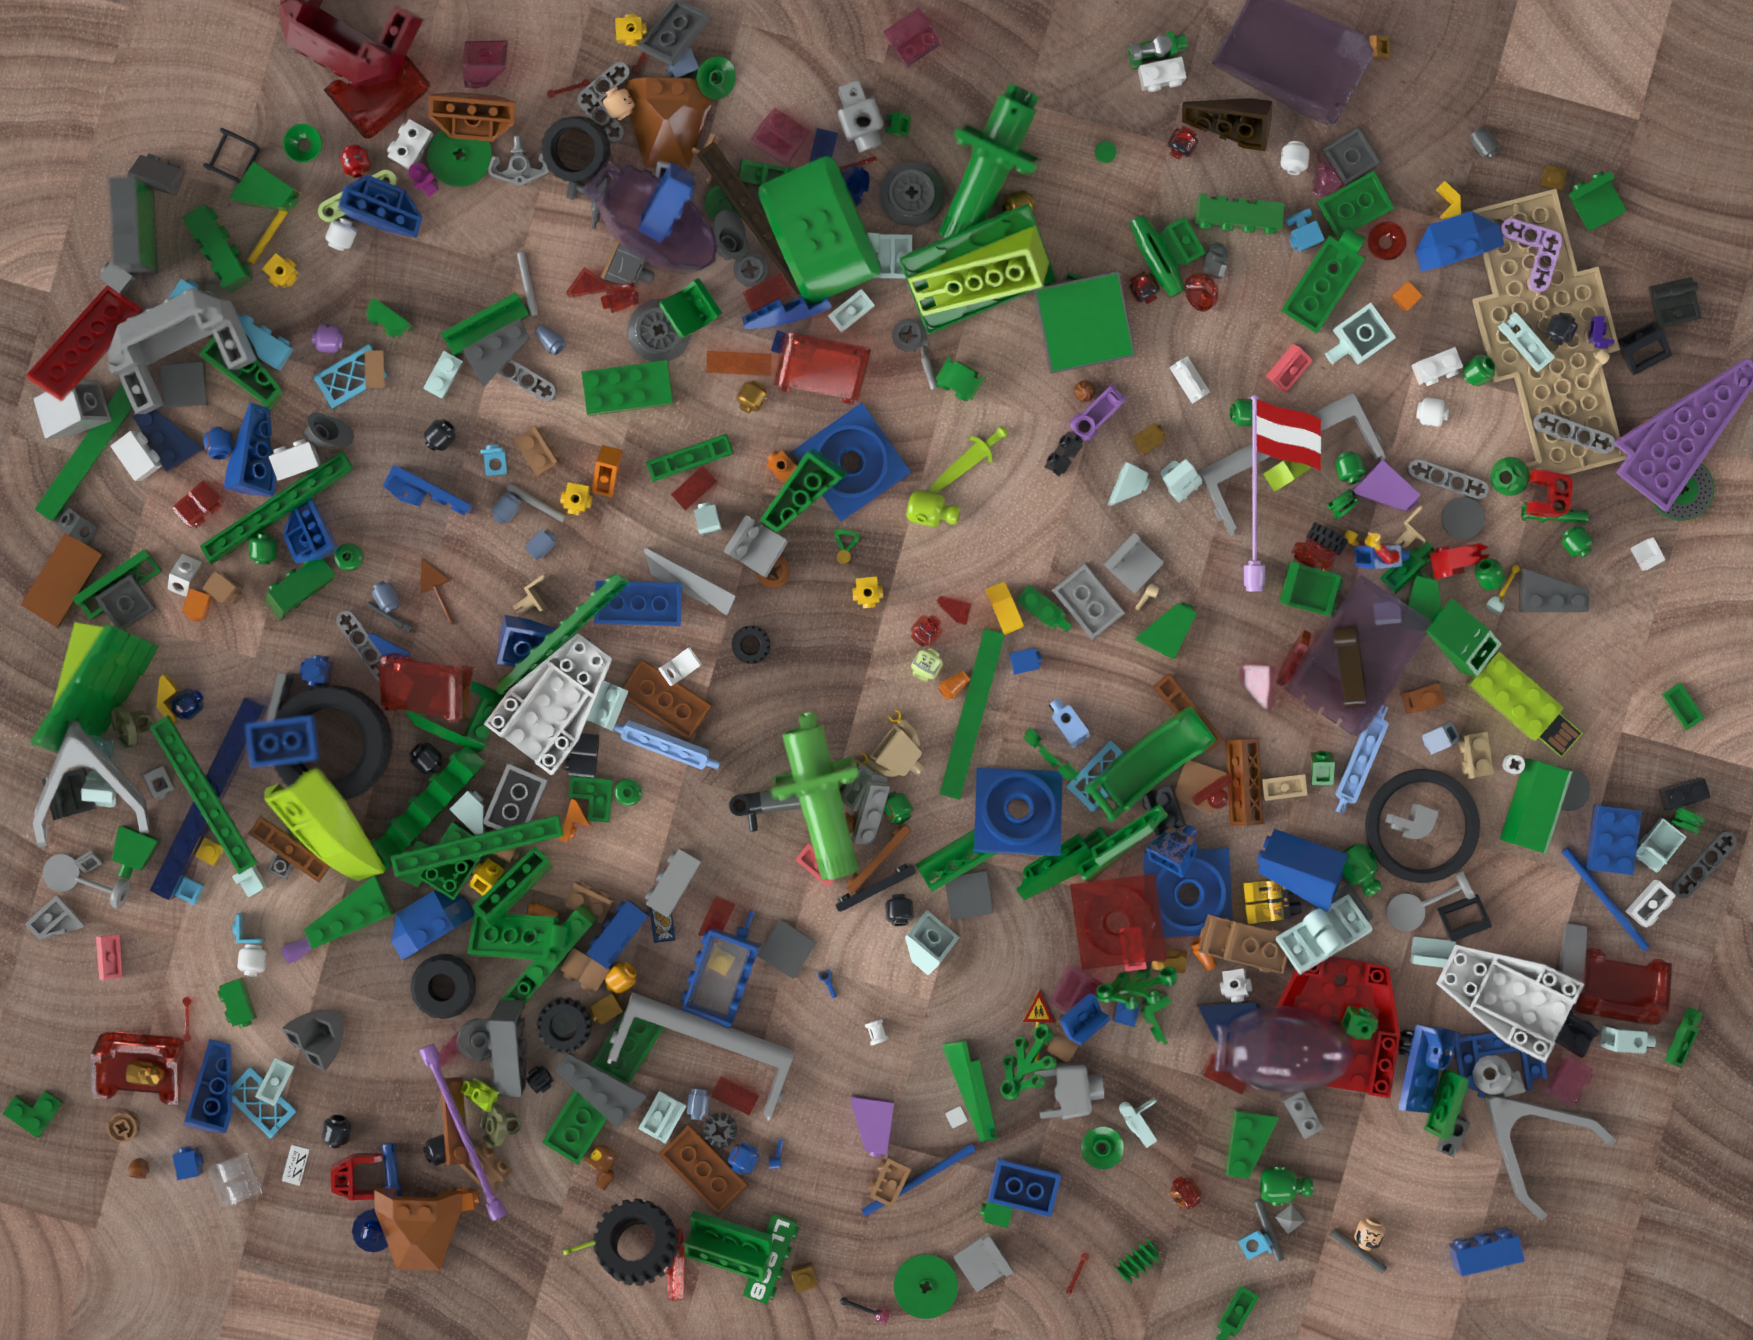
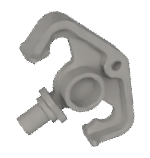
M522 136L513 137L514 147L510 151L515 153V155L509 160V168L507 170L497 171L496 167L500 164L499 157L492 155L488 167V172L492 177L521 187L550 173L543 162L542 153L539 155V161L542 162L543 168L540 170L531 168L529 159L523 155V153L527 152V149H524L522 145Z

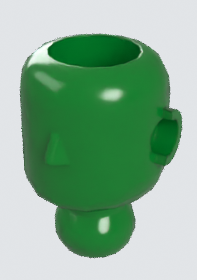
M1357 843L1342 851L1348 854L1342 869L1343 879L1346 878L1352 885L1361 884L1363 893L1367 897L1379 892L1382 889V884L1374 877L1378 870V865L1376 863L1377 857L1372 849L1368 850L1364 844Z
M1273 1166V1168L1264 1169L1261 1173L1260 1195L1264 1201L1271 1202V1205L1284 1206V1203L1294 1201L1296 1194H1301L1304 1197L1313 1195V1179L1311 1177L1297 1179L1296 1173L1291 1169H1286V1166Z

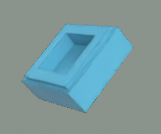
M184 876L175 896L195 905L205 885Z

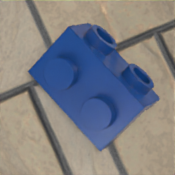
M1089 993L1059 1020L1067 1038L1082 1045L1108 1023L1111 1018L1101 1010L1096 996Z

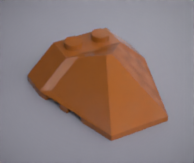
M644 77L626 80V89L635 103L632 109L633 113L629 115L645 167L657 168V162L660 160L688 169L694 154L692 149L693 147L696 148L698 144V139L712 105V99L705 97L700 92L697 80Z
M375 1188V1212L396 1268L440 1271L461 1213V1191L440 1190L437 1198L397 1196V1189Z

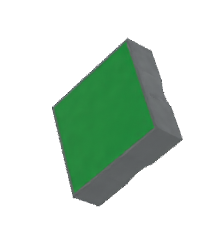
M136 176L109 177L113 265L124 269L131 275L158 274L154 188Z
M1118 270L1032 289L1038 319L1040 320L1043 332V344L1049 373L1054 374L1136 356Z

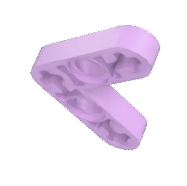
M1511 218L1505 220L1500 226V231L1504 238L1538 248L1528 284L1529 288L1536 293L1545 291L1550 284L1561 248V235L1556 231ZM1511 223L1513 224L1512 227L1517 230H1520L1521 226H1523L1524 228L1520 233V238L1517 237L1519 234L1518 232L1513 231L1511 232V234H1508V230L1505 229V226H1508ZM1533 229L1536 232L1537 236L1534 241L1526 239V230ZM1551 236H1554V241H1557V244H1553L1550 251H1554V255L1550 252L1542 251L1543 249H1548L1549 242L1546 241V238L1549 239ZM1542 256L1550 258L1551 265L1548 268L1540 265V258ZM1541 272H1548V275L1543 274L1541 279L1544 285L1537 288L1534 280L1539 278Z

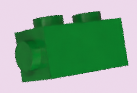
M243 977L220 985L218 996L221 1003H225L227 1009L225 1017L228 1023H231L232 1027L239 1025L240 1028L252 1025L251 1020H254L257 1016Z

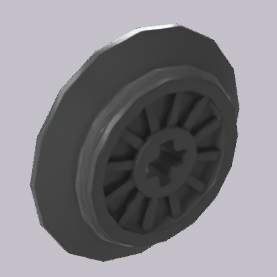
M916 162L898 164L891 169L883 179L880 189L882 207L888 216L899 224L909 226L924 224L935 217L942 206L944 196L942 182L935 171L925 164ZM910 188H914V191L918 192V194L914 195L913 199L906 195Z
M663 299L650 300L640 305L631 315L627 327L628 339L634 351L643 359L651 362L664 360L669 362L679 357L688 347L692 335L690 334L684 338L678 335L659 306V302ZM660 325H663L662 329L665 333L656 336L655 326L659 328Z

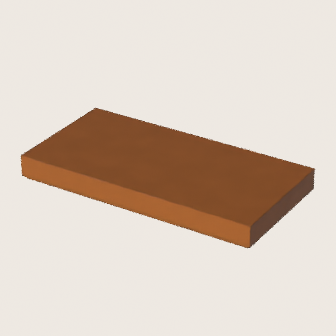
M65 532L22 601L21 606L59 628L75 602L73 597L82 591L103 554Z
M642 658L622 686L623 689L628 690L625 700L688 741L691 740L713 706L678 682L670 686L659 669Z
M689 1123L658 1153L717 1215L749 1186L738 1173L731 1170L732 1166Z

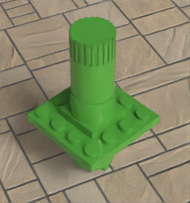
M806 712L799 714L800 727L782 733L792 772L772 777L771 791L773 798L778 797L779 800L792 797V793H796L797 798L800 800L803 816L806 819L821 879L831 880L853 874L859 870L839 791V781H842L843 784L855 781V777H858V769L855 756L836 761L831 760L822 723H817L818 717L815 712Z

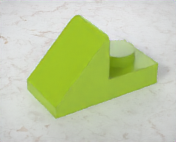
M1284 460L1263 473V475L1275 492L1310 470L1311 467Z

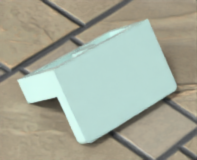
M1414 936L1410 962L1417 965L1444 968L1456 942Z

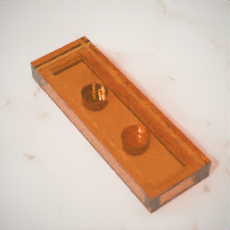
M707 351L706 373L771 376L772 354Z

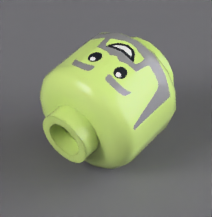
M931 648L928 651L920 650L911 664L913 675L925 682L934 680L943 666V662L939 658L940 654Z

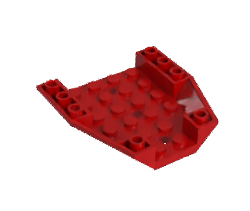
M1330 956L1302 974H1299L1295 969L1271 1016L1262 1078L1278 1081L1289 1080L1390 1098L1399 1047L1400 1029L1389 967ZM1340 973L1346 976V982L1341 986L1336 985L1334 981L1335 976ZM1348 1005L1356 1008L1366 1007L1372 1010L1378 1025L1376 1031L1372 1033L1370 1040L1365 1038L1361 1040L1355 1039L1346 1034L1342 1028L1341 1022ZM1332 1016L1339 1018V1025L1335 1028L1328 1026V1019ZM1326 1058L1331 1059L1333 1062V1066L1329 1070H1323L1321 1067V1062Z

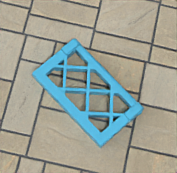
M370 344L313 376L332 409L368 389L366 388V378L363 379L352 375L355 363L365 365V363L356 360L359 356L365 354V351H373ZM353 362L350 375L338 372L340 367ZM384 370V379H385V378L388 377V375L386 374V372H385V370ZM330 373H334L331 386L325 384L322 378ZM337 374L349 377L346 390L334 387ZM351 378L364 381L362 385L349 391ZM333 388L345 391V394L334 400L332 396Z
M1111 740L1081 770L1080 774L1076 777L1078 780L1076 782L1072 780L1066 786L1093 813L1097 810L1099 804L1097 802L1094 804L1090 802L1087 792L1079 791L1075 786L1082 778H1086L1087 785L1088 778L1097 777L1088 776V772L1097 762H1100L1102 772L1103 762L1114 761L1103 760V756L1110 749L1115 753V758L1123 753ZM1101 786L1100 793L1103 795L1105 799H1107L1109 795L1106 793V791H1103V788Z
M250 1067L232 1085V1102L271 1139L297 1110L280 1095L274 1106V1116L262 1117V1104L268 1103L260 1099L259 1102H247L246 1089H259L264 1080ZM251 1076L259 1083V1086L246 1087V1080ZM237 1089H244V1102H241L233 1094ZM247 1104H259V1117L247 1108ZM277 1104H281L288 1111L284 1116H277ZM262 1119H275V1126L270 1130L262 1122Z

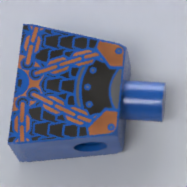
M1187 825L1182 831L1169 827L1147 846L1149 860L1183 877L1198 850L1196 840L1193 838L1197 834V830L1191 825Z

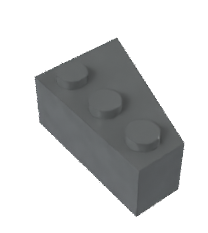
M1520 569L1519 612H1589V590L1526 569Z

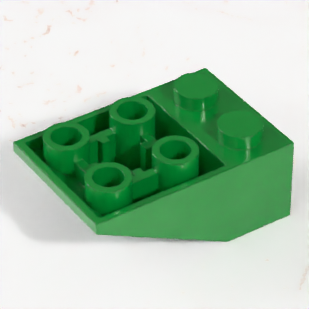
M1453 599L1449 600L1426 630L1428 635L1460 673L1476 677L1502 645L1491 630Z
M454 821L448 827L439 844L474 836L475 834ZM483 856L422 870L418 878L455 900Z

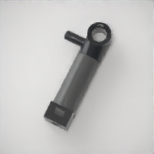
M772 791L736 794L729 802V809L734 815H748L750 832L758 830L756 814L802 808L796 793H792V797L779 800L778 797L773 798ZM737 799L745 801L746 808L739 811L734 807V802Z

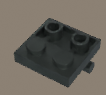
M1692 277L1648 287L1656 323L1661 328L1702 319L1696 290L1699 287L1697 282H1693Z
M85 767L63 773L49 806L53 821L97 809L95 802L82 801V787L86 782L87 776ZM48 777L42 779L43 786H45Z

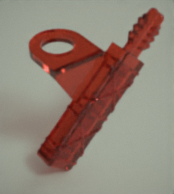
M680 1228L677 1229L676 1233L679 1238V1245L676 1246L678 1250L677 1257L672 1258L674 1264L671 1269L667 1267L664 1270L666 1275H668L667 1296L670 1301L684 1299L685 1251L684 1247H681L684 1241V1234Z

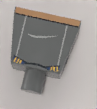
M616 241L600 279L604 282L636 289L639 280L651 285L655 273L645 269L647 260Z

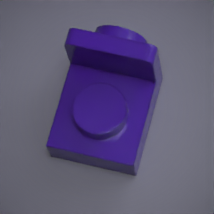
M1604 316L1592 317L1588 344H1595V348L1608 349V346L1613 345L1615 342L1614 339L1602 338L1607 330Z

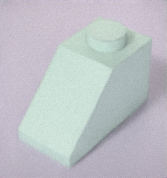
M710 502L699 504L698 509L694 510L699 534L703 536L721 531L722 526L716 505H711Z
M469 790L450 810L475 835L486 833V825L483 824L486 815L485 804L482 802L484 798L477 791L472 792Z

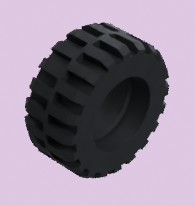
M636 1198L634 1202H631L629 1199L623 1200V1205L618 1206L617 1203L611 1206L613 1210L610 1213L605 1211L602 1215L604 1220L597 1222L596 1228L598 1232L593 1234V1240L596 1243L593 1246L594 1253L597 1255L599 1264L618 1282L622 1281L630 1286L632 1283H635L637 1286H643L645 1281L651 1284L656 1281V1276L659 1275L662 1278L666 1274L664 1270L667 1267L671 1269L674 1264L672 1258L677 1257L678 1250L676 1246L679 1245V1238L676 1235L677 1229L664 1210L648 1200L643 1202L642 1199ZM637 1224H645L651 1227L655 1234V1240L649 1253L638 1260L630 1261L623 1259L618 1253V1241L622 1233L629 1227Z

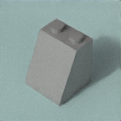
M81 380L63 402L48 392L34 398L45 439H63L111 421L100 381Z

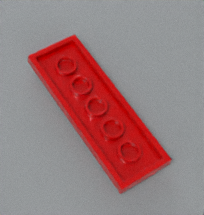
M107 285L29 370L26 378L63 402L110 349L117 326L126 322L132 316L140 315L142 308Z

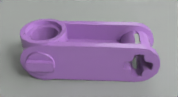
M1112 383L1081 415L1078 413L1070 421V427L1077 437L1084 441H1090L1098 433L1096 430L1128 399L1127 396H1123L1116 389L1115 383ZM1080 422L1088 423L1089 431L1086 433L1081 432L1078 424Z

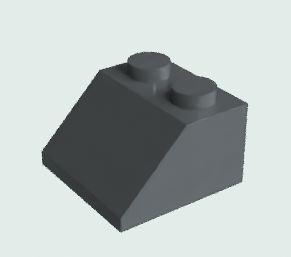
M148 153L147 157L143 155L138 157L128 171L127 176H136L152 188L177 196L185 172L180 169L181 165L168 161L167 164L160 162V157Z

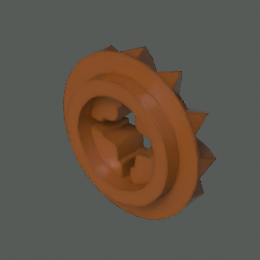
M779 556L773 566L774 568L781 566L777 571L778 580L773 575L764 577L756 572L759 582L768 588L783 586L790 576V566L787 560Z

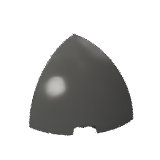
M335 1010L313 1011L293 1019L283 1026L282 1030L292 1046L300 1048L305 1053L307 1061L325 1071L335 1059L343 1037V1018L341 1012Z

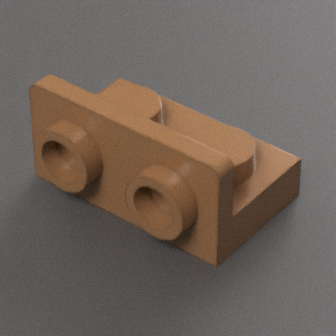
M534 425L529 431L517 437L514 441L538 477L559 463L556 459L559 457V454L553 446L549 447L545 440L548 437L543 429H537Z
M580 880L579 883L575 881L564 905L576 910L583 904L598 917L596 921L603 924L614 901L610 898L611 894L601 889L597 892L591 889V884Z
M481 1141L474 1150H476V1155H478L482 1168L485 1171L484 1173L487 1176L486 1178H488V1183L491 1185L490 1188L494 1190L512 1172V1169L491 1147L487 1146L484 1141ZM469 1157L468 1164L459 1165L482 1187L477 1177V1172L474 1170L475 1167L472 1165L473 1162H471Z
M887 1156L886 1160L882 1159L877 1168V1171L880 1173L877 1179L872 1178L867 1190L870 1191V1198L893 1208L911 1168Z

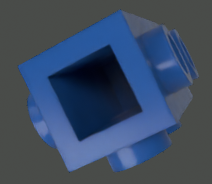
M312 655V658H305V662L301 663L300 674L302 675V680H308L307 685L324 686V683H330L334 662L328 661L329 657Z

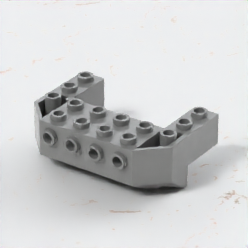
M190 288L185 290L183 294L169 298L164 303L151 307L140 315L132 316L126 322L117 326L108 352L109 370L111 374L119 375L135 414H147L164 405L147 366L211 334H214L229 369H240L257 361L231 301L204 290Z

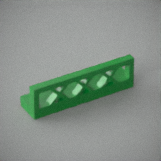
M514 293L440 334L455 357L464 352V348L517 319L522 321L530 315L519 295Z
M143 549L73 597V600L77 605H81L89 619L92 620L104 610L99 605V609L92 613L86 602L95 598L96 595L124 578L127 574L132 573V575H136L135 579L142 586L161 573L162 570L150 552ZM149 560L155 570L149 575L140 574L142 564Z
M975 829L915 864L931 892L997 854L974 852ZM974 855H977V856H976L975 858H973L972 860H969L970 857H972V856H974ZM959 866L957 869L951 871L953 867ZM940 877L937 881L931 883L933 879Z

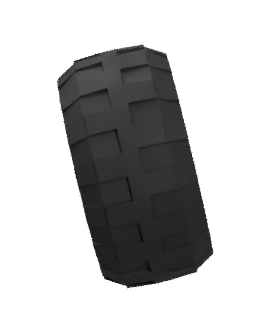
M451 954L431 956L424 960L413 974L411 982L413 1000L419 1009L430 1017L440 1019L455 1017L464 1012L474 999L476 993L475 975L469 964L460 957ZM446 974L455 982L456 989L451 998H440L432 990V981L436 975Z

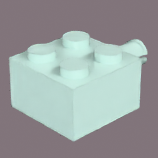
M1369 303L1333 329L1340 343L1329 352H1326L1325 356L1333 365L1337 360L1349 354L1358 365L1396 337L1372 303Z

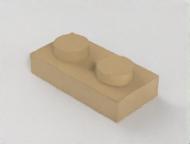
M1305 774L1261 779L1264 801L1308 796Z

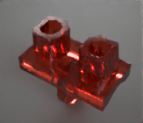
M628 283L606 292L607 295L601 297L603 309H610L611 313H617L639 304V293L634 289V283Z

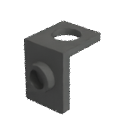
M68 506L64 508L55 522L69 536L85 544L90 542L99 528L94 523L82 518ZM89 526V533L86 536H80L81 528Z

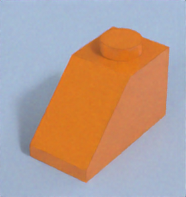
M602 445L596 461L591 493L613 497L623 450Z

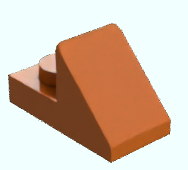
M571 799L563 824L564 836L559 837L560 841L569 842L570 838L574 839L577 830L574 823L591 827L578 799Z

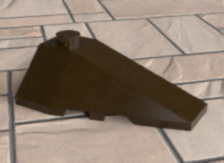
M1254 98L1186 101L1182 104V122L1204 132L1211 131L1220 135L1219 138L1225 141L1230 139L1237 142L1238 146L1244 149L1266 151L1272 120L1273 101Z

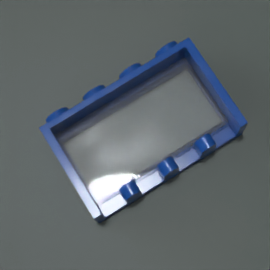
M712 926L709 932L705 931L701 941L704 944L703 950L698 951L694 961V963H697L696 970H691L687 981L691 983L689 990H684L680 1002L684 1003L682 1010L730 1028L734 1022L761 943L749 941Z

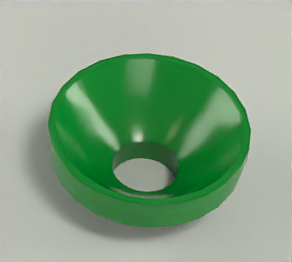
M296 124L285 133L283 149L291 160L298 163H308L319 156L322 150V138L313 126L309 124ZM303 139H307L311 143L310 149L305 152L299 149V142Z
M1505 457L1496 462L1492 467L1490 479L1492 486L1497 492L1506 496H1514L1526 489L1530 481V472L1527 465L1521 459ZM1504 471H1509L1512 474V481L1508 484L1501 480V474Z

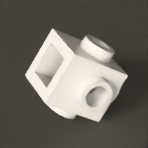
M1244 969L1223 971V982H1220L1221 994L1225 995L1227 1000H1231L1232 1003L1243 1002L1244 998H1249V991H1252V983L1250 978L1247 979L1246 971Z

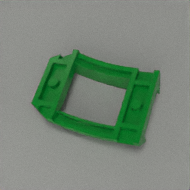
M440 665L439 667H428L420 670L403 709L415 726L460 746H468L472 751L478 753L487 747L485 741L491 731L484 723L505 695H500L496 690ZM442 679L480 696L464 734L424 718Z

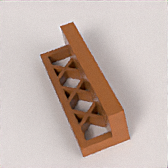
M1259 738L1226 740L1230 826L1263 824ZM1248 743H1252L1251 755L1248 753ZM1250 766L1253 768L1252 776L1249 775ZM1251 788L1254 789V796H1253V798L1250 796V789H1251ZM1253 809L1255 810L1256 820H1251V811Z

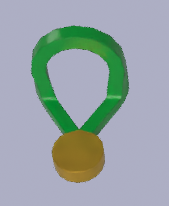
M838 529L834 531L835 539L841 550L837 554V560L840 564H847L851 559L849 551L860 540L861 536L854 531ZM840 534L855 537L846 549H844L839 538Z

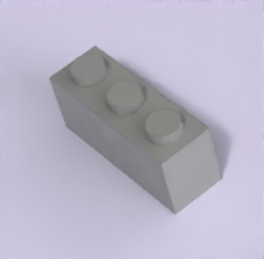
M680 849L677 852L673 850L667 860L670 863L666 871L661 870L656 878L659 883L655 889L651 888L645 897L648 900L647 906L667 918L670 917L702 863Z

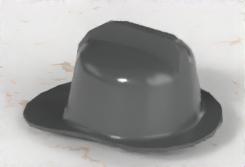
M721 211L714 220V249L725 260L741 259L748 251L743 221L733 211Z
M318 412L311 413L308 416V426L304 431V436L315 446L326 447L334 445L346 447L353 442V431L344 421Z

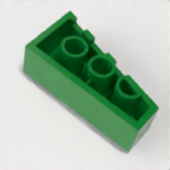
M215 336L199 353L202 359L270 411L284 395L281 388L258 360L240 369H229Z
M815 448L809 450L760 521L778 533L834 487L848 473Z
M379 875L370 878L303 929L312 949L395 914Z

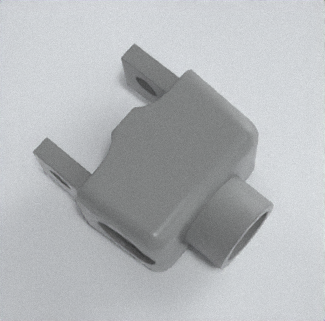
M859 80L838 87V94L844 109L839 110L837 116L846 140L848 142H855L859 153L883 145L879 133L883 128V120L873 95L866 100ZM855 93L857 96L853 97L850 94ZM860 117H866L871 124L867 128H860L856 121Z
M1083 1062L1057 1063L1053 1070L1044 1068L1034 1072L1042 1077L1056 1076L1057 1078L1055 1096L1056 1100L1060 1103V1107L1040 1109L1041 1119L1061 1116L1065 1120L1086 1116L1092 1112L1091 1100L1104 1099L1101 1073L1088 1075L1087 1068Z

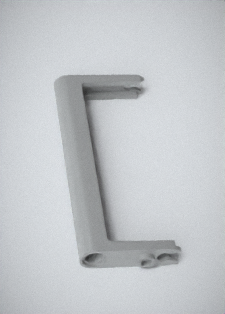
M1353 393L1311 413V415L1321 419V431L1352 417L1374 458L1386 459L1378 442L1381 438L1376 429L1372 430ZM1253 443L1198 470L1216 507L1213 509L1218 521H1223L1230 536L1235 535L1234 530L1237 527L1217 485L1224 482L1225 479L1253 466ZM1257 451V463L1271 457Z
M634 992L632 993L618 1031L614 1030L610 1039V1043L613 1045L607 1063L610 1064L611 1061L616 1062L633 1018L639 1017L777 1067L778 1069L763 1109L766 1120H770L776 1103H780L784 1091L781 1089L792 1063L794 1050Z

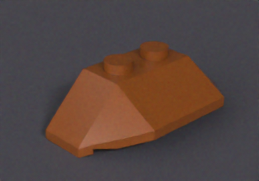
M461 92L429 95L428 117L450 138L493 142L515 124V101L496 95Z

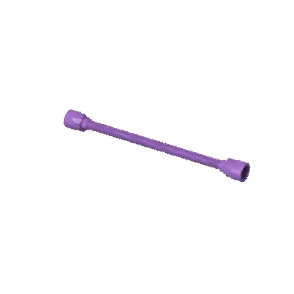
M433 1043L419 1049L425 1065H429L430 1070L432 1069L433 1073H435L434 1076L437 1078L438 1086H440L441 1093L445 1101H447L446 1104L449 1106L450 1114H452L453 1121L459 1134H461L460 1137L463 1139L462 1142H464L463 1144L466 1147L465 1149L471 1162H473L472 1165L475 1167L474 1170L477 1172L476 1174L482 1188L485 1190L484 1193L487 1195L486 1207L491 1221L507 1215V1211L501 1199L497 1198L492 1188H490L491 1185L488 1183V1178H486L487 1176L484 1173L485 1171L482 1168L479 1157L476 1155L473 1143L467 1130H465L466 1127H464L461 1115L455 1102H453L454 1099L451 1097L450 1089H448L449 1087L444 1076L441 1074L442 1071L439 1069L440 1057L436 1045Z

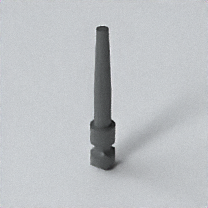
M368 602V606L395 623V626L398 628H403L404 632L410 633L412 631V626L405 624V621L396 618L390 613L386 614L380 607Z

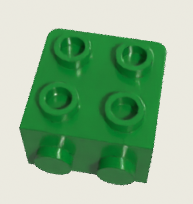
M1603 170L1591 176L1593 181L1587 184L1584 181L1572 187L1574 191L1568 194L1588 231L1598 228L1625 212V207L1611 183V180L1615 178L1611 171L1604 173Z
M700 278L693 280L683 290L659 302L662 311L681 338L708 326L723 314Z
M1157 990L1160 1000L1154 1004H1150L1145 1000L1141 1002L1144 1008L1140 1010L1147 1023H1152L1153 1027L1150 1030L1157 1043L1161 1041L1163 1045H1166L1168 1043L1153 1013L1171 1004V1001L1165 991L1160 992Z

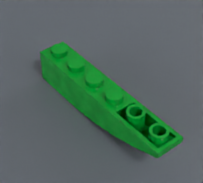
M581 904L563 924L564 927L568 928L565 950L551 949L550 956L553 957V961L533 960L502 997V1000H525L526 1004L598 917Z

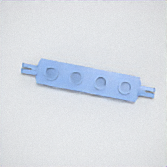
M1380 704L1376 716L1368 715L1335 793L1340 799L1335 810L1336 812L1344 815L1348 803H1356L1389 725L1384 720L1389 708Z
M628 720L624 725L615 723L613 731L621 733V739L701 770L705 766L718 770L721 762L709 758V750Z

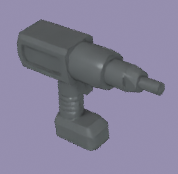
M604 175L596 176L594 188L569 181L567 199L574 200L577 192L588 195L587 199L593 200L591 206L593 211L591 217L593 222L592 229H596V224L599 222L600 215L604 210L605 201H607L611 180Z

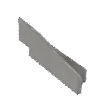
M644 548L652 576L665 583H682V592L708 606L712 604L723 614L728 615L737 596L648 548Z

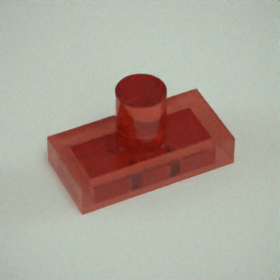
M720 1077L711 1097L750 1115L759 1095Z

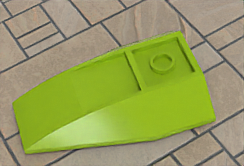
M318 769L304 773L297 783L290 787L284 788L278 783L264 790L265 801L311 852L336 871L351 879L360 881L383 873L386 870L344 799Z

